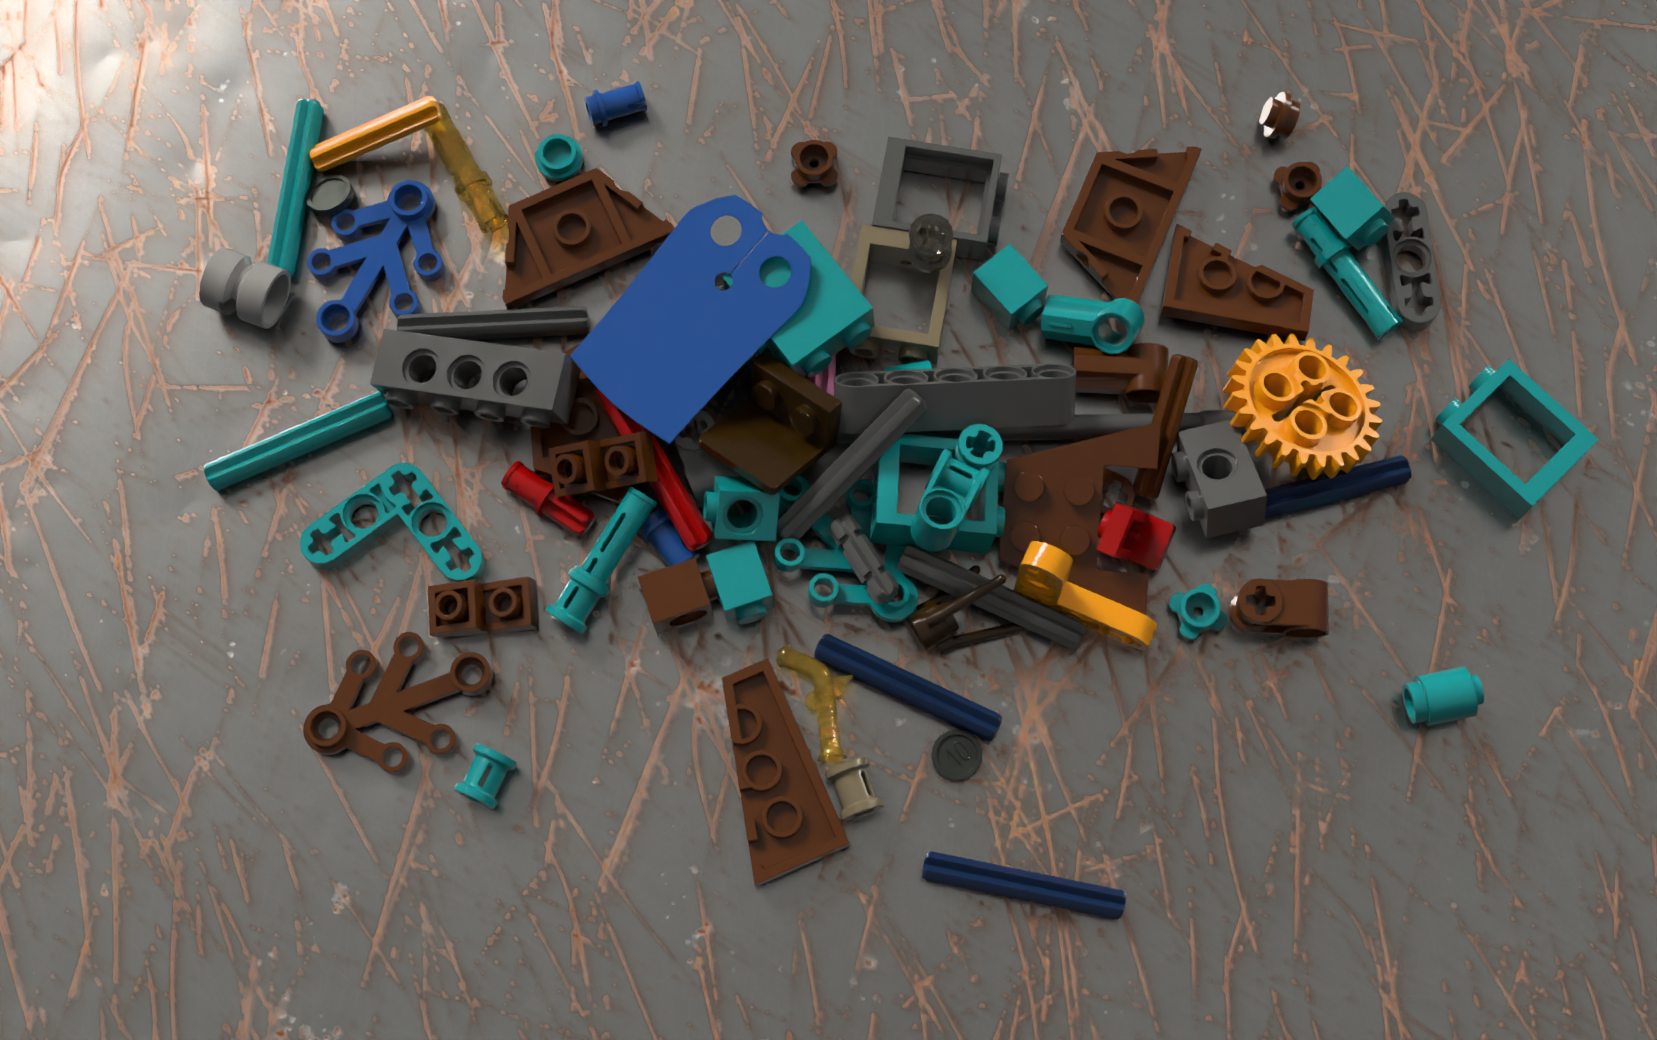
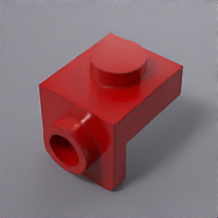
M1115 503L1113 510L1107 511L1100 522L1097 533L1100 542L1096 550L1112 557L1131 560L1152 570H1159L1175 534L1176 526L1137 508Z

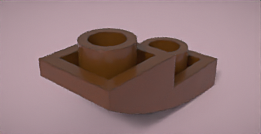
M637 432L603 440H587L548 448L555 497L593 493L658 481L651 432Z
M529 576L488 583H480L472 579L428 586L430 635L433 637L487 635L538 629L536 581Z

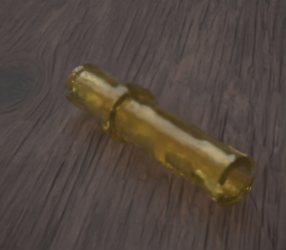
M438 103L443 114L441 120L424 128L454 180L456 185L454 191L460 201L466 202L481 232L488 233L489 228L491 233L495 232L508 222V215L490 187L493 183L488 173L481 171L461 134L452 122L445 105Z

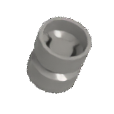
M221 247L210 258L203 272L199 289L200 302L205 307L227 315H232L237 311V316L240 320L267 329L277 322L286 306L290 293L291 277L288 270L264 261H258L256 264L251 265L250 256Z

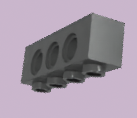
M384 329L370 385L386 396L385 402L400 408L412 409L415 403L428 404L432 410L447 415H458L459 410L462 409L475 411L476 416L490 421L503 422L505 416L521 418L520 421L529 426L549 428L551 422L568 425L581 369L566 353ZM436 367L434 376L429 381L423 382L426 373ZM482 373L479 383L475 387L468 389L470 380L475 375ZM527 380L525 389L520 394L513 396L515 386L519 382Z

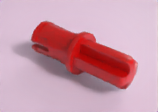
M516 461L507 470L502 479L501 487L509 490L534 507L535 515L538 517L546 515L576 536L586 534L595 520L593 511L572 497H555L553 483L551 484L524 466V463L521 461Z

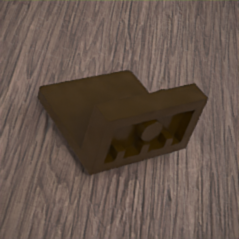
M764 353L752 362L749 398L700 435L698 446L769 495H775L837 445L842 402L769 354Z

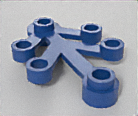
M412 180L402 181L393 187L387 201L357 210L345 209L333 215L331 226L336 236L346 242L359 238L363 227L387 221L388 223L378 236L331 250L319 248L309 254L307 258L308 269L314 278L320 281H328L334 278L339 268L364 261L341 300H330L324 303L317 312V326L328 340L340 343L351 339L355 335L359 326L356 314L383 270H385L392 294L389 305L394 316L398 319L403 314H420L421 304L417 295L410 289L398 245L406 231L409 230L417 253L413 265L418 276L427 282H433L442 277L445 265L440 254L434 250L426 223L434 213L435 199L431 190L425 184ZM409 201L420 202L416 209L412 211L404 210L405 205ZM345 220L355 221L351 229L346 231L339 229L341 223ZM320 260H331L328 268L324 270L315 269L316 264ZM427 260L437 261L436 267L431 271L421 269L422 264ZM405 299L413 301V305L409 310L400 311L397 309L401 301ZM339 319L348 320L347 326L342 330H332L335 321Z

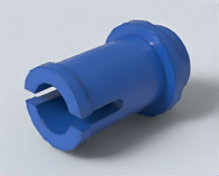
M639 81L603 93H599L597 89L592 90V96L584 98L592 125L601 123L602 127L608 125V120L640 111H647V105L645 102L643 103V101H646Z
M662 509L655 511L646 518L640 528L643 532L641 539L645 543L650 541L668 566L693 558L697 560L699 557L698 552L688 550L668 514L666 515Z

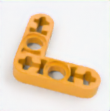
M1039 541L1030 542L1019 567L1014 591L1083 621L1089 630L1140 650L1149 649L1158 628V624L1153 619L1068 582L1067 579L1073 564L1072 557L1050 544Z

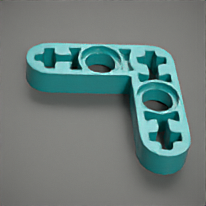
M397 463L389 467L311 523L303 531L300 538V550L303 556L314 567L329 570L340 566L393 526L403 521L449 582L472 579L478 581L483 576L486 568L485 557L479 546L422 471L410 463ZM403 477L408 482L414 481L412 488L422 501L415 508L404 493H397L399 488L396 482ZM364 504L375 506L378 510V517L372 526L358 528L353 525L352 515L359 506ZM435 512L443 514L447 519V525L441 534L429 537L421 533L420 524L426 515ZM341 520L348 532L354 536L350 541L343 534H340L341 531L335 525ZM457 533L461 535L460 537L455 538ZM321 536H324L327 540L333 539L330 543L333 551L328 555L321 551L315 552L319 548L316 540ZM453 541L463 556L466 557L473 553L474 555L469 558V563L472 567L466 572H463L459 567L451 571L450 569L454 567L455 562L444 546ZM441 548L438 553L434 552L436 549Z

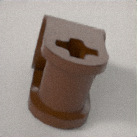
M1252 579L1245 583L1230 601L1228 609L1230 620L1240 631L1250 634H1279L1295 638L1326 636L1329 634L1328 583L1316 579ZM1251 597L1255 598L1256 606L1265 608L1260 615L1256 614L1255 606L1246 604Z

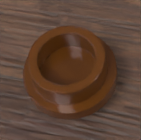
M1282 91L1275 99L1270 97L1266 101L1260 115V124L1264 126L1265 137L1275 139L1279 136L1286 139L1294 130L1299 118L1301 105L1299 102L1292 100L1291 94Z

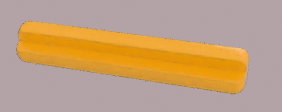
M427 96L316 144L310 150L309 155L316 169L324 172L436 124L441 120L443 114L437 100L433 96Z

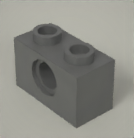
M1232 419L1178 431L1177 452L1171 454V465L1177 482L1184 481L1188 490L1185 493L1189 516L1192 521H1200L1206 539L1262 526L1265 522L1267 494L1247 445L1240 440L1243 437L1240 428L1230 425Z

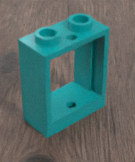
M1508 359L1497 371L1487 366L1468 386L1474 393L1463 404L1455 398L1436 417L1435 420L1441 426L1431 440L1520 520L1599 439ZM1499 387L1564 445L1526 484L1461 426Z
M903 434L873 465L869 539L871 543L901 546L913 544L920 547L911 537L910 527L914 515L897 513L899 462L936 465L944 449L951 451L952 458L955 459L954 451L958 439ZM975 441L972 446V455L982 458L985 453L983 451L985 444ZM998 459L995 468L990 471L980 492L979 521L963 520L953 542L944 550L988 554L995 537H1002L1005 526V508L997 507L998 492H1003L1005 462H999ZM928 516L934 523L946 524L945 520L941 517Z

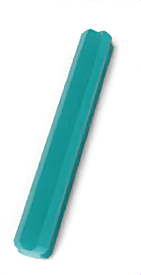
M300 99L296 103L267 263L288 270L290 277L295 273L307 207L306 194L310 188L314 168L309 152L314 148V145L318 144L324 113L320 102L308 99Z
M381 392L373 393L207 463L204 466L206 479L214 490L219 491L387 420L392 416L390 406L385 402L386 397Z

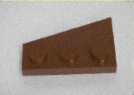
M1176 224L1161 309L1162 316L1267 335L1276 334L1278 337L1287 338L1292 333L1296 336L1297 340H1306L1310 326L1314 296L1313 289L1266 266L1259 265L1254 267L1231 256L1232 250L1218 243H1215L1212 247L1192 237L1191 230Z

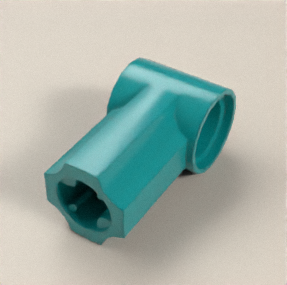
M1049 294L1045 301L1041 319L1043 338L1095 345L1102 352L1108 354H1120L1126 351L1141 332L1144 325V313L1140 306L1126 298H1116L1110 302ZM1108 318L1121 320L1127 327V334H1119L1113 331L1108 324Z

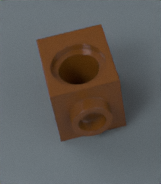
M695 558L638 577L657 635L714 616L710 601L718 599V593L710 570L700 573Z

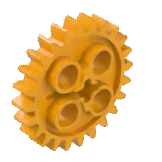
M1292 333L1289 334L1284 343L1276 334H1272L1267 343L1257 339L1251 349L1245 348L1227 374L1229 381L1223 388V392L1230 397L1224 404V409L1237 412L1230 425L1233 427H1245L1246 432L1240 439L1241 442L1255 441L1259 445L1255 452L1257 457H1261L1267 452L1273 455V468L1277 469L1283 461L1289 463L1292 476L1296 477L1302 467L1306 468L1310 478L1313 480L1319 476L1322 470L1330 479L1334 478L1340 469L1346 473L1350 472L1356 463L1360 464L1380 436L1375 431L1382 424V419L1374 415L1381 406L1380 402L1367 399L1374 390L1373 385L1360 384L1358 382L1363 371L1362 369L1349 371L1345 367L1349 360L1347 355L1337 360L1331 357V345L1328 344L1320 351L1316 349L1312 337H1309L1304 345H1300L1296 336ZM1322 392V394L1315 402L1313 399L1316 397L1317 394ZM1291 410L1292 412L1290 413V415L1287 418L1283 419L1288 413V411Z

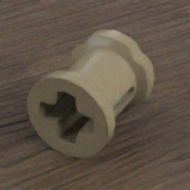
M868 757L846 761L825 772L826 779L833 781L843 808L840 812L842 821L853 820L884 807L882 798L876 797L867 772V768L870 766Z

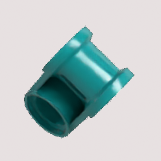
M943 450L926 484L925 492L911 523V537L918 546L932 552L942 551L950 546L967 512L972 510L990 470L984 467L981 470L974 469L952 458L951 451ZM928 516H939L945 520L946 524L934 523Z

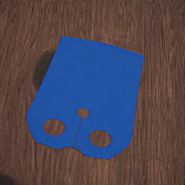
M737 195L715 198L689 210L625 292L570 355L584 374L617 408L669 444L722 386L797 312L807 294L811 273V257L788 234L779 235L769 231L764 225L763 213ZM725 215L733 216L741 224L742 230L739 239L734 244L728 246H721L715 243L710 233L712 224L719 217ZM771 257H782L790 264V278L784 285L779 287H769L760 278V267L763 262ZM720 273H728L733 278V284L727 290H719L715 286V279Z

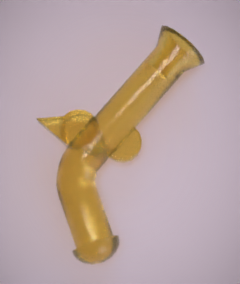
M791 645L783 646L776 656L778 666L780 668L786 667L811 678L813 681L814 691L807 694L805 704L809 710L817 711L821 752L817 761L831 763L845 760L847 756L841 748L836 701L842 698L844 688L851 681L853 675L832 677L829 669L821 661L792 649Z

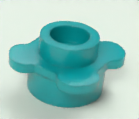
M1201 584L1198 588L1192 589L1186 594L1181 592L1175 593L1170 599L1169 607L1173 612L1177 613L1181 623L1179 632L1188 640H1194L1201 632L1210 629L1220 631L1227 623V615L1221 611L1217 590L1210 584ZM1196 607H1199L1203 610V614L1201 616H1197L1194 614V609Z

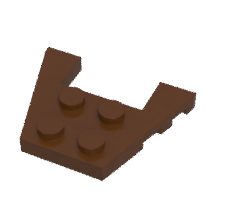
M1152 423L1006 460L1003 498L1005 526L1003 535L1000 537L999 560L1019 568L1030 542L1039 541L1050 544L1066 552L1073 559L1067 579L1068 582L1146 615L1149 574L1098 570V550L1096 549L1099 538L1097 533L1101 517L1104 467L1119 466L1157 469L1161 424Z

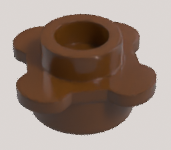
M819 140L796 143L791 149V157L795 160V170L791 173L792 182L798 187H805L808 183H821L826 187L835 184L838 179V173L834 169V159L838 154L836 146L831 142ZM817 161L819 165L813 168L810 166V163Z
M1297 162L1288 168L1284 166L1279 167L1275 171L1273 181L1280 187L1282 196L1279 203L1283 209L1295 211L1298 206L1311 204L1316 206L1310 198L1321 189L1322 177L1320 168L1315 163ZM1301 183L1304 185V189L1298 190L1295 185Z

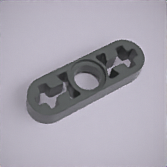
M1401 192L1391 196L1384 206L1393 216L1397 209H1403L1405 216H1413L1406 229L1407 237L1400 239L1403 234V225L1401 219L1396 217L1388 224L1389 229L1381 238L1391 307L1402 318L1401 327L1410 331H1420L1429 327L1441 309V297L1426 206L1418 196ZM1403 251L1416 253L1422 260V269L1417 272L1403 270L1397 263V254ZM1419 283L1420 285L1416 290L1417 302L1419 305H1427L1421 316L1416 315L1414 308H1406L1413 296L1412 286Z

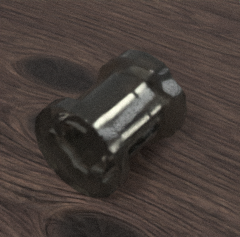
M932 213L915 219L910 226V244L908 249L913 266L926 273H933L944 269L950 262L952 255V226L941 215ZM935 226L939 228V231H935ZM931 239L938 241L934 242L930 248L923 246L928 245Z

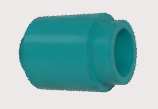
M1462 666L1415 676L1413 682L1403 685V700L1407 715L1413 724L1423 722L1426 726L1476 716L1478 705L1484 703V692L1479 677L1476 674L1470 675L1467 668Z

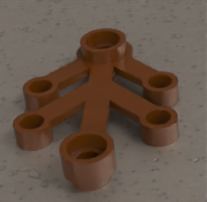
M413 632L402 633L394 642L393 648L395 653L370 703L352 709L362 684L372 681L379 672V662L373 654L367 650H357L347 658V671L331 703L316 707L307 716L303 727L304 738L307 744L318 753L333 755L347 748L378 762L379 766L388 774H402L408 769L411 762L410 753L403 745L397 742L383 744L357 730L379 723L426 744L428 749L436 756H449L455 752L458 746V736L455 731L446 724L433 725L406 712L460 691L469 696L482 694L492 683L493 670L482 655L475 652H467L459 655L453 661L450 673L400 691L411 666L421 662L427 651L425 642L418 634ZM408 641L418 642V650L412 656L402 655V647ZM360 659H370L371 666L366 673H355V664ZM473 668L480 669L482 671L480 681L476 684H467L465 682L466 673ZM330 722L338 723V733L332 738H324L322 734L324 726ZM441 732L449 733V744L445 748H435L433 744L435 736ZM393 750L401 751V762L395 767L387 766V755Z

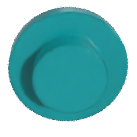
M554 134L548 136L540 143L535 153V162L539 172L545 178L552 181H565L574 177L579 172L583 163V154L579 144L574 139L562 134Z

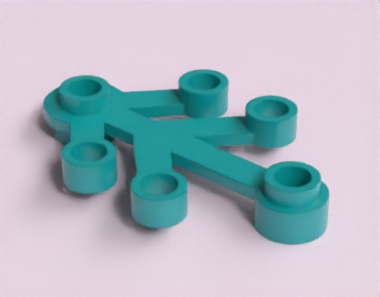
M798 475L787 484L797 487L800 494L796 496L787 495L783 488L779 491L778 513L780 515L810 487L808 481L801 475ZM859 479L846 492L845 502L850 508V515L856 519L862 528L859 533L866 535L869 539L872 483L866 479ZM858 490L864 491L869 496V500L858 501L852 493ZM826 513L811 529L832 550L804 548L800 541L794 538H785L778 542L773 555L776 567L784 572H794L799 568L854 572L842 553L845 549L838 547L830 535V525L833 520ZM885 544L884 563L886 565L884 571H889L898 583L899 589L897 591L902 596L901 601L893 602L888 600L886 603L879 605L872 600L866 589L869 587L867 584H838V581L832 575L826 573L817 574L811 579L807 590L809 601L820 608H826L832 604L869 606L878 618L887 622H900L907 619L908 615L912 614L917 606L918 593L912 581L906 578L904 573L898 569V563L904 552V546ZM790 549L797 554L798 558L794 561H787L782 558L780 552ZM823 584L831 589L832 594L822 597L815 592L814 588L817 585Z

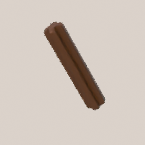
M1175 354L1170 359L1152 419V423L1161 424L1157 469L1138 468L1133 483V491L1136 495L1157 499L1160 494L1198 367V362L1194 358Z

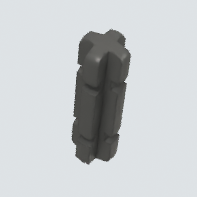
M848 514L833 521L830 525V535L838 547L845 549L842 553L861 583L869 586L866 590L872 600L880 605L895 598L898 594V583L889 571H884L886 565L867 536L859 533L862 528L856 519Z

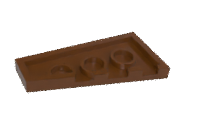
M769 658L723 677L722 683L755 887L842 850L850 846V842Z

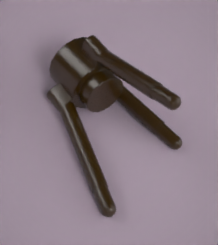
M977 565L968 569L977 574L980 573V567ZM1000 574L949 604L945 601L953 595L941 590L931 599L916 606L917 611L908 615V619L925 651L937 646L942 655L955 647L1028 630L1015 623H1008L952 636V632L959 629L953 614L1006 582L1005 575Z

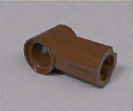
M1155 343L1132 344L1126 351L1120 354H1108L1098 348L1074 347L1072 367L1076 370L1075 392L1122 394L1125 399L1131 402L1143 404L1158 403L1169 366V350L1167 347Z

